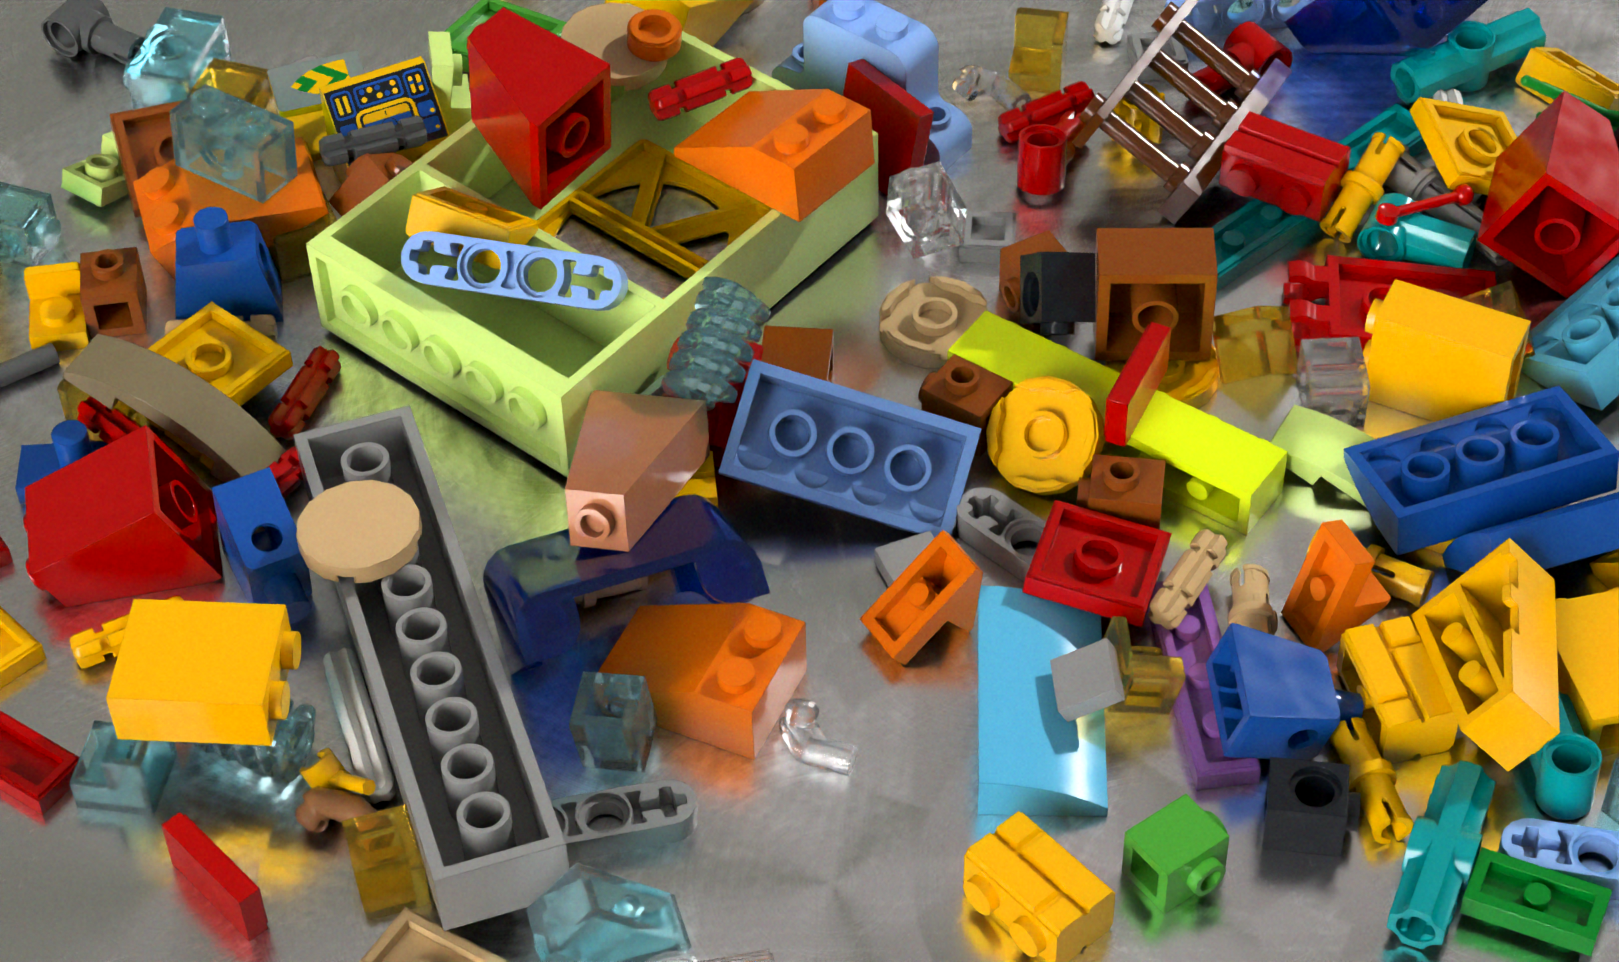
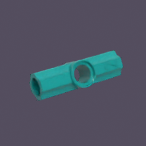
M1530 8L1516 11L1488 24L1477 21L1458 22L1449 29L1447 41L1393 63L1390 78L1395 85L1397 96L1407 105L1415 103L1419 97L1430 98L1440 89L1446 91L1454 88L1462 92L1480 90L1489 81L1491 71L1526 57L1531 48L1544 47L1546 34L1542 29L1540 17Z
M1463 760L1450 766L1442 765L1430 794L1424 817L1418 815L1415 820L1402 863L1401 871L1404 873L1387 922V928L1399 937L1401 943L1424 950L1430 945H1442L1445 936L1448 934L1449 926L1456 911L1461 890L1466 891L1483 840V835L1480 833L1496 785V781L1489 778L1480 765Z

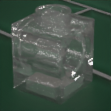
M940 161L918 168H909L899 174L889 176L886 215L913 259L964 244L967 206Z
M1359 337L1301 339L1296 375L1301 406L1333 417L1354 428L1364 427L1370 382Z

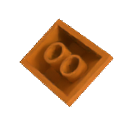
M830 89L749 91L675 146L674 155L676 158L782 214L801 222L875 163L871 110Z
M302 137L181 155L160 167L153 168L145 176L133 182L150 253L174 280L176 232L181 228L194 227L193 218L203 208H222L228 215L229 223L242 221L256 223L267 248L329 213L308 144Z
M750 603L639 606L584 692L585 701L755 760L807 671L806 624L804 621Z

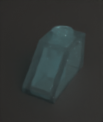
M580 863L572 866L526 909L535 940V949L541 962H658L684 955L692 947L674 894Z

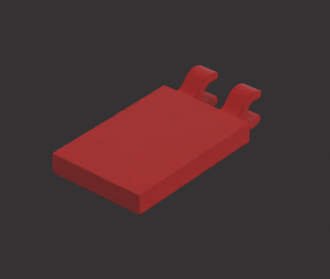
M1327 255L1325 266L1313 265L1302 260L1288 262V282L1290 283L1283 284V303L1289 306V322L1284 323V343L1291 346H1305L1319 338H1326L1327 350L1363 353L1367 342L1372 340V334L1365 332V323L1370 307L1375 298L1385 299L1395 279L1499 311L1495 271ZM1324 298L1325 305L1314 304L1312 301Z

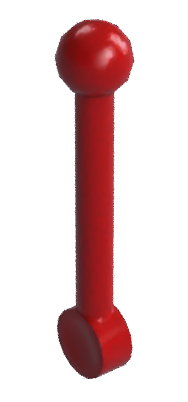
M1460 184L1455 187L1453 192L1400 206L1382 203L1378 206L1375 218L1380 224L1393 226L1397 223L1399 217L1452 203L1466 206L1473 201L1474 191L1471 186Z

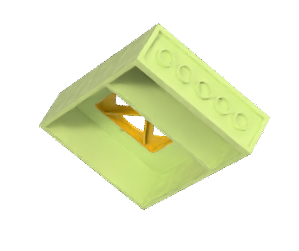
M682 31L679 52L672 58L667 59L666 68L655 81L640 89L625 91V86H611V148L542 209L531 204L471 119L307 242L306 248L321 326L568 478L589 397L594 390L641 394L662 375L670 377L672 381L671 371L667 369V360L670 350L678 337H683L699 325L706 324L729 332L733 337H737L879 216L878 133L872 130L875 163L801 222L782 214L676 158L674 147L749 91L795 89L749 66L752 72V85L749 89L736 94H731L728 90L726 91L727 96L723 99L689 112H685L684 108H681L680 115L665 121L657 120L650 110L648 93L652 89L666 84H670V87L673 88L675 87L674 81L713 66H716L717 71L721 70V63L735 58ZM664 184L692 190L709 199L718 208V210L651 227ZM640 185L631 217L596 198L616 189ZM443 186L536 220L539 223L538 231L526 244L528 246L581 253L556 238L564 222L574 214L687 278V280L667 297L660 298L628 279V290L624 300L617 307L608 311H595L426 285L412 280L405 273L401 264L403 246L410 238L406 234V224L412 195ZM722 232L729 234L727 247L710 261L679 245ZM431 245L429 252L419 253L418 263L426 265L427 274H429L432 265L449 266L457 269L459 257L437 253L434 251V246ZM550 259L535 261L528 272L530 286L537 292H545L551 289L557 279V269ZM475 261L472 263V273L480 283H489L499 275L500 269H494ZM577 262L570 263L572 278L570 285L582 286L595 292V300H599L601 291H611L613 280L604 277V268H599L597 277H586L572 273ZM457 272L453 277L455 281L459 279ZM570 286L565 294V297L568 298L572 296Z

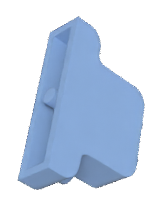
M827 0L805 18L803 22V43L796 45L792 50V54L772 71V78L781 81L795 90L830 89L843 96L848 63L863 58L934 112L923 167L938 175H942L972 147V126L967 116L959 108L944 101L939 95V45L934 33L925 24L875 0Z

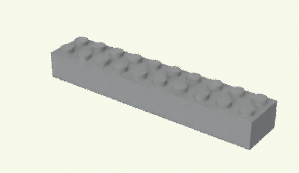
M410 405L294 434L303 482L309 502L326 489L349 481L375 480L393 484L411 495L420 511L422 537L420 535L417 541L418 550L410 562L394 574L373 582L355 583L353 577L338 576L339 582H334L443 930H450L574 894L566 842Z

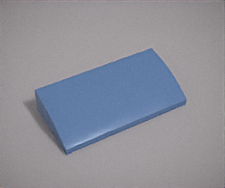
M753 359L718 474L917 535L931 531L935 538L942 529L950 535L952 533L957 516V505H960L982 428Z

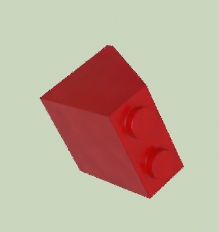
M503 7L485 23L477 25L467 37L472 121L531 204L542 209L611 148L610 64Z
M1564 90L1497 157L1477 241L1566 298L1572 296L1619 253V150L1610 120Z
M146 425L25 487L26 514L23 517V523L28 536L29 558L26 560L27 573L38 589L42 591L47 590L65 607L208 584L223 578L212 489Z

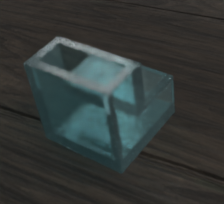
M94 720L70 780L71 790L77 807L154 817L177 757L175 742L117 739L113 722Z

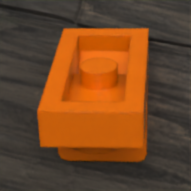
M1342 519L1321 523L1281 611L1304 644L1319 649L1323 653L1340 641L1341 634L1346 629L1359 627L1386 607L1391 600L1388 592L1371 572L1376 561Z
M942 529L861 616L860 620L892 659L906 665L946 621L967 632L973 629L983 571L953 537Z

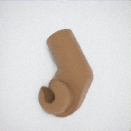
M317 786L309 789L302 795L304 802L295 810L296 820L306 829L314 830L316 833L322 832L328 826L329 820L333 819L344 823L370 849H377L383 846L393 833V825L358 793Z

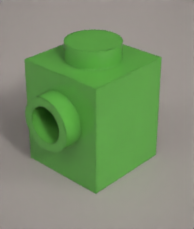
M1184 794L1125 831L1122 872L1163 914H1166L1195 894L1197 896L1208 894L1222 881L1226 872L1230 836L1227 834L1221 820L1214 813L1204 811L1187 794Z

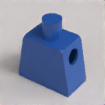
M207 207L195 214L193 218L194 227L181 228L176 232L175 319H188L212 301L234 316L243 315L244 321H251V315L271 314L274 316L276 323L284 322L281 277L256 223L251 221L229 223L225 210L219 207Z
M270 467L212 487L222 549L248 603L286 605L290 624L305 618L312 609L308 599L312 594L310 572L299 552L296 525ZM264 527L265 531L253 535L258 528Z
M1231 623L1205 663L1224 756L1232 758L1270 759V757L1309 760L1319 754L1340 721L1345 720L1348 729L1353 731L1351 718H1362L1364 707L1362 696L1359 693L1334 688L1327 656L1319 649L1247 626Z

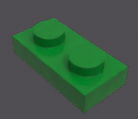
M1481 847L1463 896L1460 913L1592 956L1610 901L1612 889Z

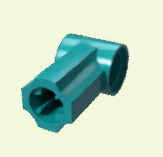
M1389 193L1383 195L1377 201L1357 238V247L1366 259L1395 262L1406 259L1418 264L1468 269L1476 248L1478 232L1423 215L1422 211L1399 217L1397 223L1393 226L1380 224L1375 218L1380 204L1391 203L1395 206L1415 202L1403 194Z
M1559 692L1560 733L1547 742L1538 752L1530 755L1529 759L1537 779L1534 795L1539 808L1552 817L1573 820L1583 817L1590 811L1593 805L1602 764V754L1597 744L1588 737H1585L1569 696Z

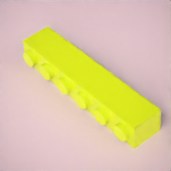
M986 310L947 350V361L955 354L1012 381V390L1016 389L1015 385L1029 378L1052 376L1070 381L1093 398L1103 417V425L1105 426L1106 398L1120 375V372L1113 368L1106 367L1070 350L1064 345L1048 340L1021 327L1015 322L1008 321ZM1156 390L1126 446L1122 447L1105 441L1101 455L1166 460L1163 496L1247 536L1283 491L1288 451L1273 445L1265 439L1258 438L1230 425L1214 415L1207 414L1183 403L1165 392Z

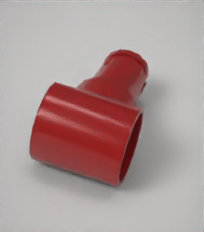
M1247 21L1236 27L1227 37L1223 47L1227 54L1250 72L1255 68L1262 74L1275 58L1288 68L1292 65V52L1255 22ZM1209 66L1192 73L1218 95L1225 93L1231 88H1235Z
M1066 111L1055 125L1035 124L1027 126L1020 131L1018 137L1016 182L1022 191L1033 195H1051L1058 193L1064 188L1066 165L1073 159L1075 148L1077 147L1072 142L1086 125L1078 118L1081 114L1080 112L1074 117V111Z

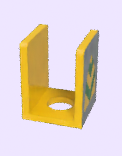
M358 50L275 67L267 71L268 80L279 113L276 123L280 138L284 140L302 137L308 144L312 161L322 159L319 151V140L327 136L319 87L364 74L365 71Z

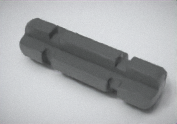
M420 116L400 119V121H397V125H394L391 121L351 130L344 137L342 133L324 136L319 140V151L325 166L331 167L347 163L349 158L352 157L355 161L366 153L397 152L400 146H403L405 150L422 146L427 142V131Z

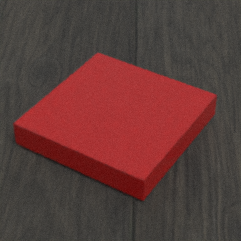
M863 58L848 63L843 96L871 110L872 130L878 133V190L901 208L914 204L917 199L934 112Z
M1055 500L1025 577L1022 593L1142 627L1172 533Z

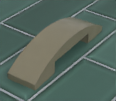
M97 334L63 372V379L111 410L119 401H122L213 460L214 464L210 474L224 483L263 470L274 461L278 463L279 457L286 452L261 424L217 388L179 364L134 343Z

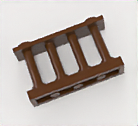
M1185 0L1180 7L1172 1L1151 25L1158 32V35L1108 98H1105L1098 92L1078 117L1086 125L1072 142L1081 149L1094 132L1100 128L1166 182L1163 187L1170 194L1157 211L1173 224L1200 197L1220 170L1224 145L1234 131L1238 130L1240 123L1248 112L1260 115L1292 73V70L1277 58L1274 59L1262 74L1255 68L1251 72L1248 71L1185 20L1199 0ZM1172 36L1236 88L1234 94L1241 99L1237 104L1232 99L1226 102L1164 52L1161 48ZM1147 66L1213 118L1210 124L1218 129L1215 135L1208 129L1205 133L1200 131L1138 81V77ZM1125 97L1190 151L1187 155L1194 160L1193 164L1190 166L1183 161L1179 165L1113 111L1115 106Z

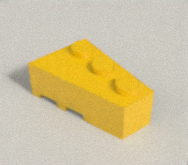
M1508 538L1411 614L1460 730L1509 772L1560 733L1555 579L1511 538Z

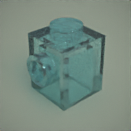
M0 182V262L26 268L38 266L48 251L57 245L61 235V224L57 219L52 196L50 193Z
M583 671L569 722L582 766L585 768L645 772L658 720L645 676Z

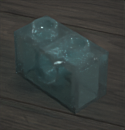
M165 7L155 25L147 30L144 42L137 54L127 62L124 69V86L130 92L133 109L209 95L231 58L224 16Z
M206 84L169 111L175 165L261 203L267 201L298 176L293 121Z

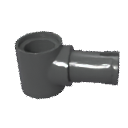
M67 0L42 22L41 30L48 44L56 52L66 57H75L80 51L85 50L91 54H105L130 68H136L142 63L147 53V46L144 45L146 39L113 24L109 11L101 0Z

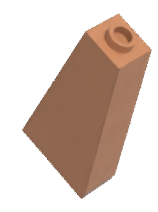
M594 390L590 394L565 486L571 546L629 552L710 456L706 400Z

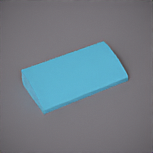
M1619 255L1529 332L1521 372L1546 388L1560 385L1573 401L1601 411L1619 396Z
M981 585L977 610L978 815H1014L1020 811L1025 815L1107 817L1108 797L1104 708L1067 722L1057 709L1050 660L1102 640L1101 615L1022 593V588Z

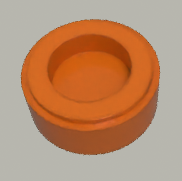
M649 9L638 12L629 20L627 25V46L636 57L646 61H664L675 56L681 48L682 26L673 14L659 9Z

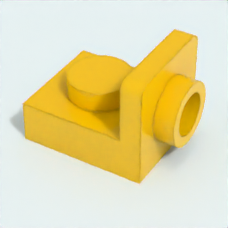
M67 262L25 268L24 281L30 299L29 341L32 350L49 342L53 344L57 352L85 348L90 343V336L80 302V263Z

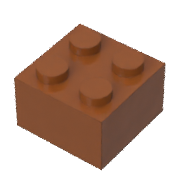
M1097 228L1095 252L1096 322L1093 323L1095 360H1128L1147 325H1150L1151 322L1171 327L1168 360H1210L1218 279L1213 228Z

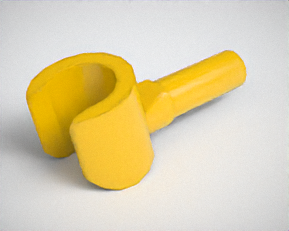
M330 748L322 749L317 753L320 760L315 764L299 769L300 774L311 789L322 786L371 795L376 788L373 780L347 772Z

